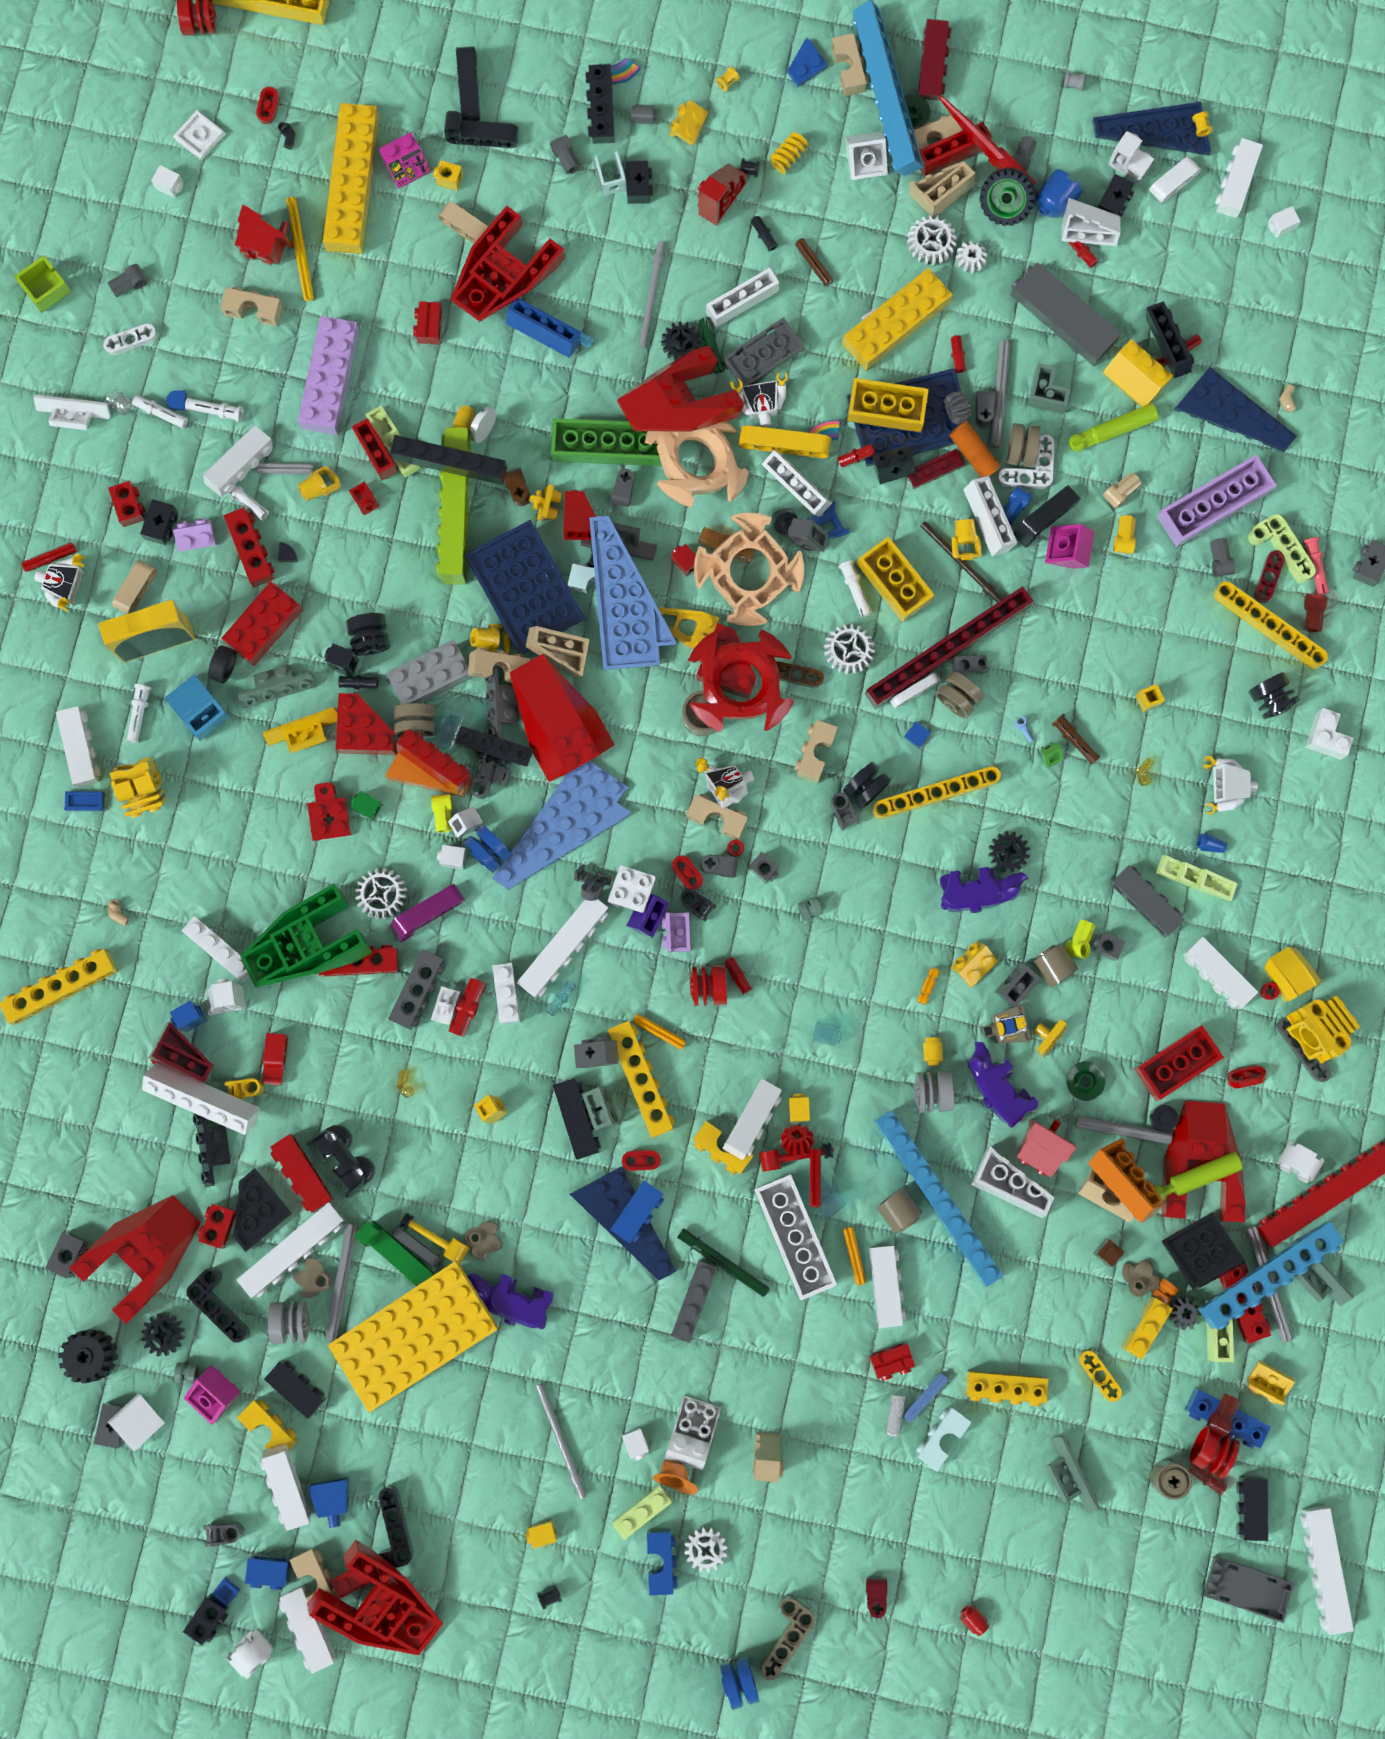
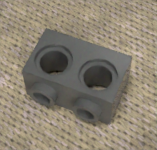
M793 518L789 526L788 536L804 550L824 552L829 534L813 520Z

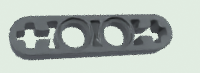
M1286 1017L1279 1019L1276 1024L1278 1032L1311 1077L1317 1082L1328 1081L1331 1077V1070L1325 1062L1317 1065L1319 1070H1325L1324 1078L1318 1077L1319 1071L1317 1068H1311V1066L1319 1062L1318 1059L1314 1058L1312 1063L1306 1062L1302 1047H1296L1293 1044L1294 1038L1292 1036L1288 1037L1287 1035L1290 1033L1287 1029L1283 1030L1282 1028L1284 1026L1283 1021L1287 1023L1289 1020Z

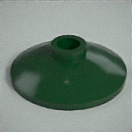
M915 94L905 95L904 98L908 112L915 115L913 117L910 116L913 129L921 128L930 118V106L921 96Z
M1080 1062L1069 1070L1066 1077V1085L1069 1092L1075 1098L1082 1101H1090L1100 1096L1103 1092L1105 1076L1097 1065L1091 1062ZM1083 1078L1088 1080L1087 1085L1081 1083Z

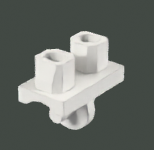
M441 986L431 1020L450 1025L460 992Z

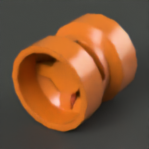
M1163 1278L1159 1288L1155 1289L1152 1295L1166 1305H1169L1172 1296L1176 1295L1179 1289Z

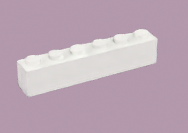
M598 899L595 901L584 900L517 981V984L535 999L538 996L541 998L548 989L546 988L550 981L554 982L560 975L558 971L562 966L566 968L572 961L571 955L575 951L578 953L582 949L585 938L587 936L590 938L596 932L595 926L599 921L603 923L609 916L607 913L609 908Z
M155 1063L143 1077V1091L246 1135L257 1123L259 1107L163 1065Z
M328 1202L237 1279L238 1283L251 1298L256 1296L260 1298L268 1291L266 1288L271 1283L275 1285L283 1279L282 1274L287 1270L291 1272L299 1265L297 1261L302 1257L304 1259L308 1258L314 1252L312 1249L316 1245L322 1246L327 1242L329 1234L332 1232L336 1234L344 1227L342 1223L346 1219L332 1202Z
M1325 1505L1301 1509L1300 1521L1306 1531L1304 1542L1310 1552L1308 1563L1310 1568H1313L1314 1573L1312 1584L1317 1589L1318 1597H1316V1604L1318 1609L1321 1610L1322 1615L1319 1618L1321 1628L1329 1635L1352 1632L1354 1629L1331 1509Z

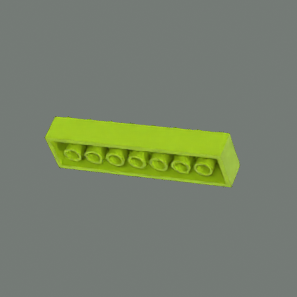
M445 427V434L441 435V444L446 447L471 452V438L468 428ZM440 471V482H442L443 488L439 489V499L441 500L442 507H439L438 511L439 518H441V525H438V536H440L441 543L437 544V554L439 555L440 562L436 564V571L443 584L466 585L467 561L464 555L467 554L470 478Z

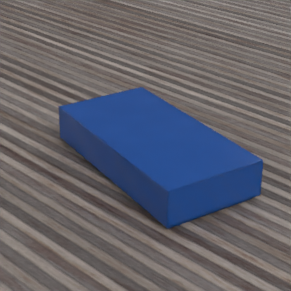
M65 791V811H104L105 792Z

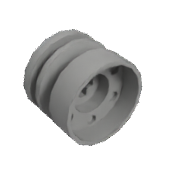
M937 1071L935 1080H932L930 1072H926L925 1081L922 1072L916 1073L914 1098L919 1113L925 1112V1104H927L928 1112H932L934 1103H937L939 1112L953 1111L954 1092L950 1071Z
M292 1301L289 1311L285 1302L270 1303L268 1310L270 1343L285 1344L288 1335H290L292 1343H297L298 1338L300 1343H306L310 1329V1315L306 1301H299L298 1307L296 1301Z

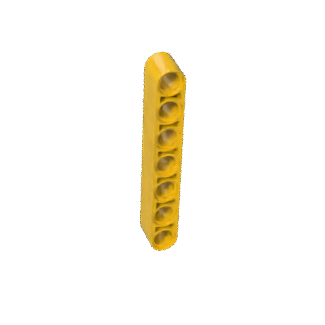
M1224 581L1215 589L1214 598L1220 604L1309 668L1317 669L1327 661L1328 654L1324 649L1232 583ZM1220 589H1225L1228 595H1223ZM1236 600H1241L1243 607L1238 606ZM1251 611H1256L1259 617H1253ZM1267 622H1271L1274 625V629L1269 628ZM1282 633L1288 634L1289 640L1284 639ZM1298 644H1302L1305 651L1299 650ZM1313 655H1317L1320 658V662H1316Z
M991 766L877 801L873 808V815L879 820H884L992 787L998 782L1001 774L999 769ZM986 773H993L996 779L994 781L988 780ZM968 779H976L977 786H971L968 783ZM950 784H957L959 786V791H952L950 789ZM938 789L941 792V796L934 797L932 790ZM921 795L923 802H915L913 796ZM902 800L905 803V807L900 809L896 807L895 802ZM877 807H886L887 813L880 814L877 811Z

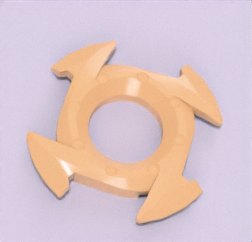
M728 421L692 432L647 431L645 443L650 445L653 443L658 444L657 450L664 473L668 479L658 481L657 485L673 500L690 508L694 502V495L714 493L721 490L724 486H727L728 501L732 502L743 490L749 474L745 467L742 470L737 467L731 446L723 434H735L737 430ZM695 440L707 446L714 457L712 473L706 476H696L686 471L678 458V449L681 443Z
M760 513L735 514L730 518L742 530L730 535L711 554L706 553L705 548L698 546L694 562L696 587L701 588L710 575L716 590L733 608V613L728 615L727 622L740 626L766 624L768 622L767 619L755 611L756 609L769 604L788 585L791 586L792 591L800 593L804 579L802 552L797 551L788 563V558L783 549L764 530L765 525L770 524L772 517ZM746 548H753L763 553L770 567L769 577L765 584L753 591L743 590L738 587L730 574V565L733 557L739 551Z

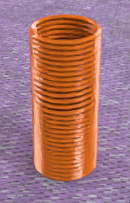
M970 422L962 423L949 434L950 438L953 439L952 441L962 451L961 453L971 463L970 465H972L980 478L992 475L1001 467L999 461L996 460Z

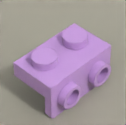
M199 518L195 520L196 522L188 523V521L178 522L173 529L178 552L216 545L212 519Z
M666 912V917L662 918V927L667 930V936H663V948H667L668 953L691 952L689 913Z

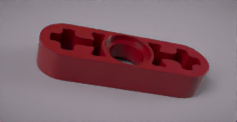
M1271 551L1265 559L1254 592V598L1259 603H1266L1273 596L1285 561L1281 551ZM1277 556L1278 562L1272 568L1273 559L1271 558ZM1266 572L1274 575L1273 581L1270 582L1265 579L1264 575ZM1268 586L1265 592L1268 596L1262 598V594L1259 592H1262L1264 587Z

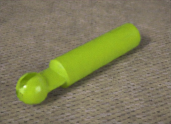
M1150 403L1095 425L1089 430L1072 435L1068 445L1071 450L1081 452L1085 448L1101 444L1158 421L1157 409L1153 403Z
M1232 1152L1171 1177L1170 1184L1166 1186H1153L1164 1202L1167 1195L1175 1193L1178 1196L1241 1171L1243 1167L1236 1152Z

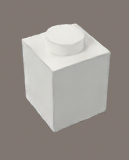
M161 165L151 180L155 189L173 198L183 188V181L180 175Z
M1293 206L1273 214L1268 222L1271 233H1274L1275 237L1278 238L1296 230L1301 221Z
M471 807L455 814L448 823L457 838L474 832L483 824V821L475 808Z
M442 845V850H438L437 861L443 867L464 870L467 850L461 847Z
M641 1427L622 1434L630 1459L635 1457V1460H639L647 1456L646 1453L649 1452V1447Z

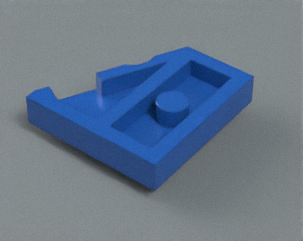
M806 38L788 68L787 74L796 86L799 87L827 69L828 64L811 41Z

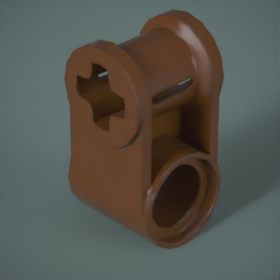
M521 468L506 472L505 481L514 503L518 506L527 505L530 496Z

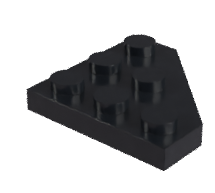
M256 1168L239 1181L238 1186L239 1193L233 1238L245 1252L249 1251L292 1214Z

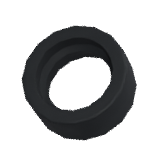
M219 646L210 661L208 677L219 683H226L234 669L237 652L229 647Z

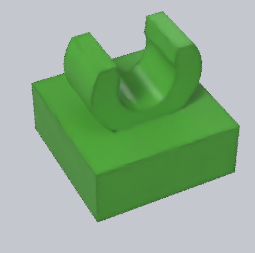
M1050 742V748L1044 749L1043 746L1041 747L1043 763L1047 768L1064 760L1062 747L1059 743L1055 745Z

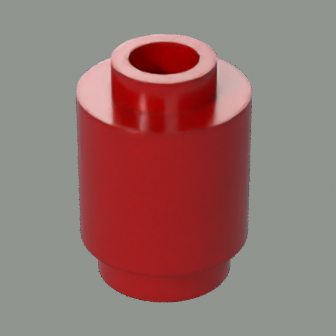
M967 1605L961 1610L960 1620L972 1634L981 1636L988 1630V1620L975 1605Z

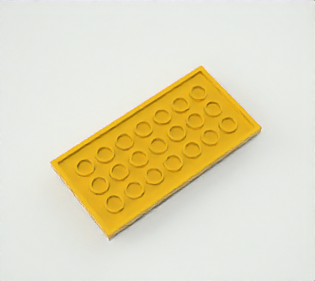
M455 1261L328 1344V1347L368 1413H370L498 1330L499 1327L458 1261Z

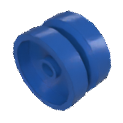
M482 824L476 830V834L482 842L480 843L475 837L470 836L463 843L471 851L473 857L493 873L500 867L499 862L493 856L496 855L500 860L506 861L512 854Z
M747 1656L737 1659L738 1673H735L731 1662L720 1664L724 1691L729 1699L732 1710L743 1706L741 1693H744L746 1701L750 1705L760 1702Z

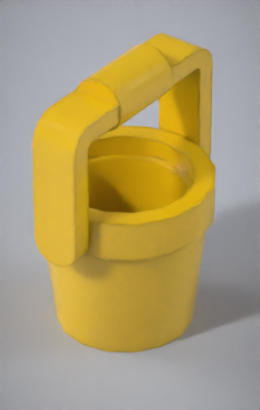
M323 466L312 472L308 478L297 486L304 500L309 501L336 491L341 487L336 473L330 470L328 466ZM325 473L334 482L329 487H326L321 477Z
M974 519L955 521V537H952L951 540L953 557L961 558V560H973L980 557L981 541L980 537L976 534ZM975 544V554H959L958 545Z
M488 624V628H473L470 634L471 646L486 648L488 652H494L497 650L500 641L498 629L503 630V647L506 655L510 652L511 640L503 625Z

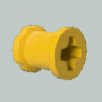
M729 66L727 72L721 77L718 76L716 78V83L726 92L731 84L740 80V77L736 70Z
M1208 112L1197 113L1192 117L1193 122L1196 124V135L1198 137L1206 136L1213 131L1212 126L1209 125Z

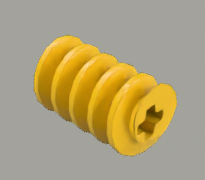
M791 132L789 137L784 140V143H781L779 148L775 150V153L770 155L771 163L778 172L785 175V168L790 169V163L795 164V158L799 159L801 157L799 152L805 153L804 147L809 148L806 139L799 133Z

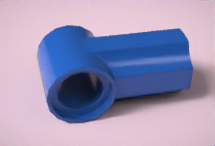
M1018 485L1003 508L1010 525L1013 524L1022 509L1026 508L1033 497L1032 494Z

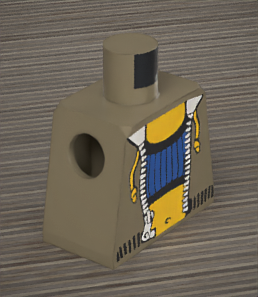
M1018 1005L1016 1008L1013 1007L992 1016V1025L982 1027L984 1037L995 1036L997 1044L1031 1041L1023 1005Z

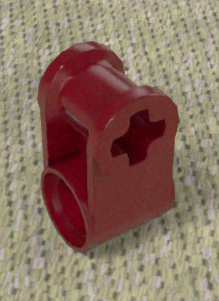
M867 1577V1610L872 1617L877 1619L882 1618L887 1610V1578ZM876 1603L882 1607V1609H878V1613H875L874 1609H872Z

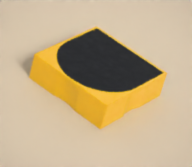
M173 599L98 623L104 645L123 663L196 640L190 619L184 612L180 611L179 606Z

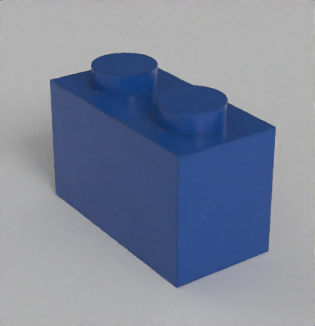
M191 1000L170 1012L172 1016L170 1021L174 1027L186 1032L208 1021L200 1005Z
M250 1556L247 1559L245 1584H250L252 1588H262V1585L270 1586L272 1590H282V1587L288 1585L290 1559Z

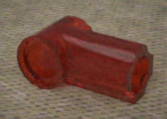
M1306 594L1304 600V610H1306L1304 630L1308 632L1322 631L1323 615L1327 607V595Z
M1223 1393L1216 1410L1210 1415L1206 1427L1226 1437L1232 1428V1419L1241 1401L1227 1393Z

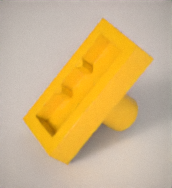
M1060 1019L1052 1030L1042 1023L1036 1027L1034 1032L1044 1039L1037 1048L1039 1055L1045 1057L1068 1028L1066 1022Z

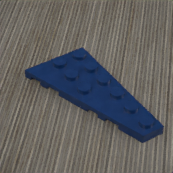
M1201 102L1099 116L1092 119L1095 138L1120 141L1126 131L1136 134L1142 140L1141 145L1207 156L1211 154L1208 135L1198 137L1196 135V124L1192 120L1195 114L1203 112Z
M1211 367L1208 368L1174 409L1177 412L1187 413L1193 418L1205 420L1211 425L1232 433L1242 434L1245 438L1255 439L1266 446L1285 452L1297 437V435Z
M622 1167L570 1194L658 1281L676 1272L651 1222L647 1226L645 1224L639 1229L642 1232L636 1242L632 1240L631 1243H628L610 1230L635 1194Z

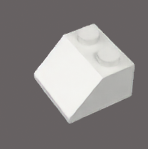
M882 131L846 137V151L851 180L888 175L886 139Z

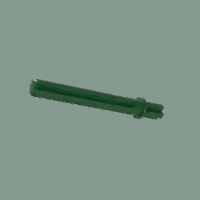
M684 1228L681 1230L677 1238L691 1247L690 1250L694 1249L760 1296H766L770 1289L767 1285L701 1241V1237L697 1238Z

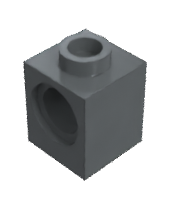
M762 852L748 867L765 884L768 880L772 882L779 874L776 872L779 867ZM764 864L768 865L770 867V872L766 874L762 873L759 869L760 866Z
M1102 933L1100 936L1097 935L1092 946L1095 947L1093 952L1116 961L1120 956L1125 941L1107 933ZM1104 941L1110 942L1112 946L1110 951L1104 949Z

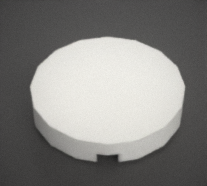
M489 406L483 408L484 412L480 411L476 415L470 427L472 434L469 436L476 443L482 442L489 435L495 424L497 413L495 409Z

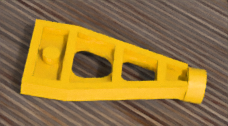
M658 607L662 616L664 614L676 616L677 619L674 627H669L676 640L691 649H694L704 637L714 632L719 621V617L702 611ZM688 619L696 622L697 625L692 636H687L679 630L680 621Z

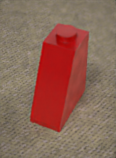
M565 491L564 540H592L589 517H596L584 491Z

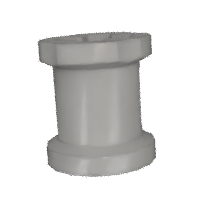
M1067 71L1063 88L1073 87L1081 91L1085 74L1076 75Z

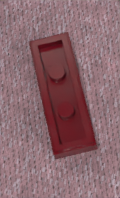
M954 449L915 467L916 474L907 477L913 489H916L964 467L965 464L957 449Z

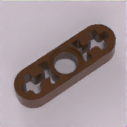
M777 661V666L781 667V671L786 672L787 668H790L788 678L785 677L786 673H779V681L811 688H818L822 685L824 675L820 670ZM799 670L802 673V677L798 680L793 679L791 676L792 671ZM805 672H809L808 677H813L816 674L818 679H820L816 683H813L811 678H807V682L803 681Z

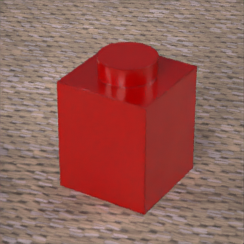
M686 544L682 547L679 545L672 551L671 561L687 577L694 571L696 555Z

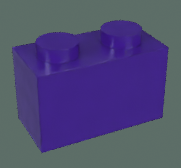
M651 894L644 913L634 910L626 926L640 934L653 938L669 902L657 895Z

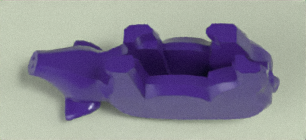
M982 867L979 868L978 880H970L962 884L960 871H952L950 874L943 875L940 878V886L944 891L941 897V908L950 912L969 910L970 913L982 912L984 908L996 907L1010 900H1015L1019 895L1022 883L1029 878L1021 872L999 880L994 875V869Z
M974 1042L975 1050L967 1063L976 1087L984 1097L982 1101L988 1109L991 1108L1002 1122L1013 1128L1026 1112L1036 1109L1039 1103L1024 1088L1019 1094H1016L1014 1086L1008 1080L1013 1074L1011 1071L1013 1066L1008 1059L1002 1064L994 1065L983 1042Z
M474 1272L467 1276L488 1311L505 1318L504 1323L512 1326L518 1323L529 1328H545L547 1320L546 1310L553 1301V1293L534 1287V1293L528 1299L525 1295L515 1292L517 1280L502 1274L501 1280L496 1286H491L486 1279Z

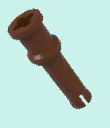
M1064 713L1051 724L1062 733L1063 738H1068L1091 765L1100 758L1076 731V726L1072 725L1065 718Z

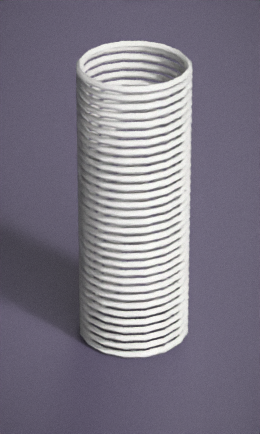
M894 1394L891 1396L886 1435L899 1437L904 1402L906 1400L904 1396Z

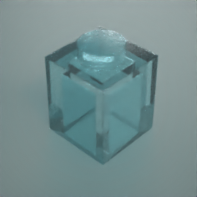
M817 1021L812 1042L835 1046L836 1042L840 1043L842 1032L839 1031L840 1026Z

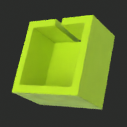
M44 255L13 276L41 313L71 292L65 281Z

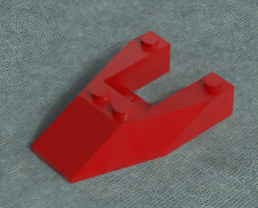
M507 205L471 246L450 299L479 323L530 292L551 275L566 258L564 248L551 238L547 240L527 265L505 250L504 247L523 226L521 216Z
M710 346L692 350L660 368L617 399V403L634 431L692 432L738 418L744 402L736 389L697 401L693 397L685 381L712 374L718 359Z
M1184 1102L1177 1125L1172 1134V1142L1168 1144L1163 1158L1162 1187L1170 1184L1171 1177L1232 1152H1236L1241 1161L1225 1103ZM1243 1170L1216 1180L1221 1182L1220 1221L1245 1223V1192ZM1175 1193L1167 1195L1164 1204L1161 1206V1217L1186 1218L1187 1193L1180 1196Z
M171 1195L113 1224L70 1266V1269L84 1282L115 1252L141 1278L112 1308V1311L127 1324L171 1279L201 1222L174 1195Z
M355 1539L343 1555L346 1568L374 1583L375 1587L358 1609L318 1588L307 1603L309 1616L357 1644L419 1656L443 1625L442 1620L403 1574L373 1549Z

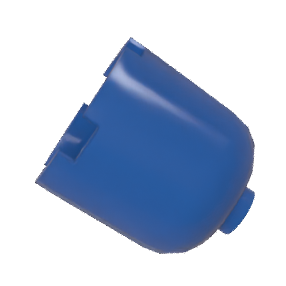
M1056 169L1036 193L1035 201L1041 215L1059 218L1065 213L1068 198L1076 201L1080 198V195L1083 193L1082 188L1076 180L1072 182L1067 178L1069 175L1067 172Z

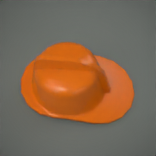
M664 1460L659 1474L653 1476V1480L657 1483L666 1485L684 1494L694 1495L699 1491L698 1487L688 1480L686 1468L675 1461Z

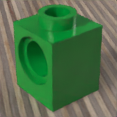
M362 791L359 794H355L351 800V808L374 821L383 806L380 801Z

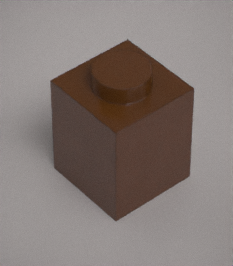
M1105 1238L1093 1254L1108 1267H1113L1125 1252L1112 1240Z

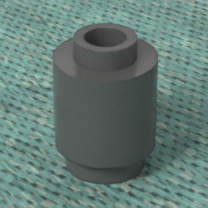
M636 104V106L631 107V122H636V124H654V120H657L658 110L654 109V105Z

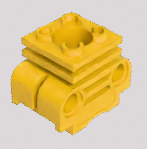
M152 756L143 758L135 764H123L114 767L113 771L109 773L112 779L111 785L118 802L125 801L121 806L122 810L128 808L124 812L125 817L131 815V818L142 815L141 812L146 810L150 812L160 810L167 800L166 795L162 796L164 789H159L162 785V780Z
M1337 995L1325 1001L1313 1000L1293 1010L1286 1016L1291 1023L1286 1028L1287 1031L1300 1043L1304 1054L1309 1060L1317 1058L1321 1064L1334 1057H1339L1347 1051L1352 1043L1349 1035L1360 1028L1356 1018L1350 1014L1344 1002Z

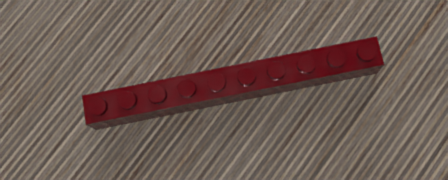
M1022 586L866 689L865 696L876 710L897 694L914 685L1030 608L1034 602Z

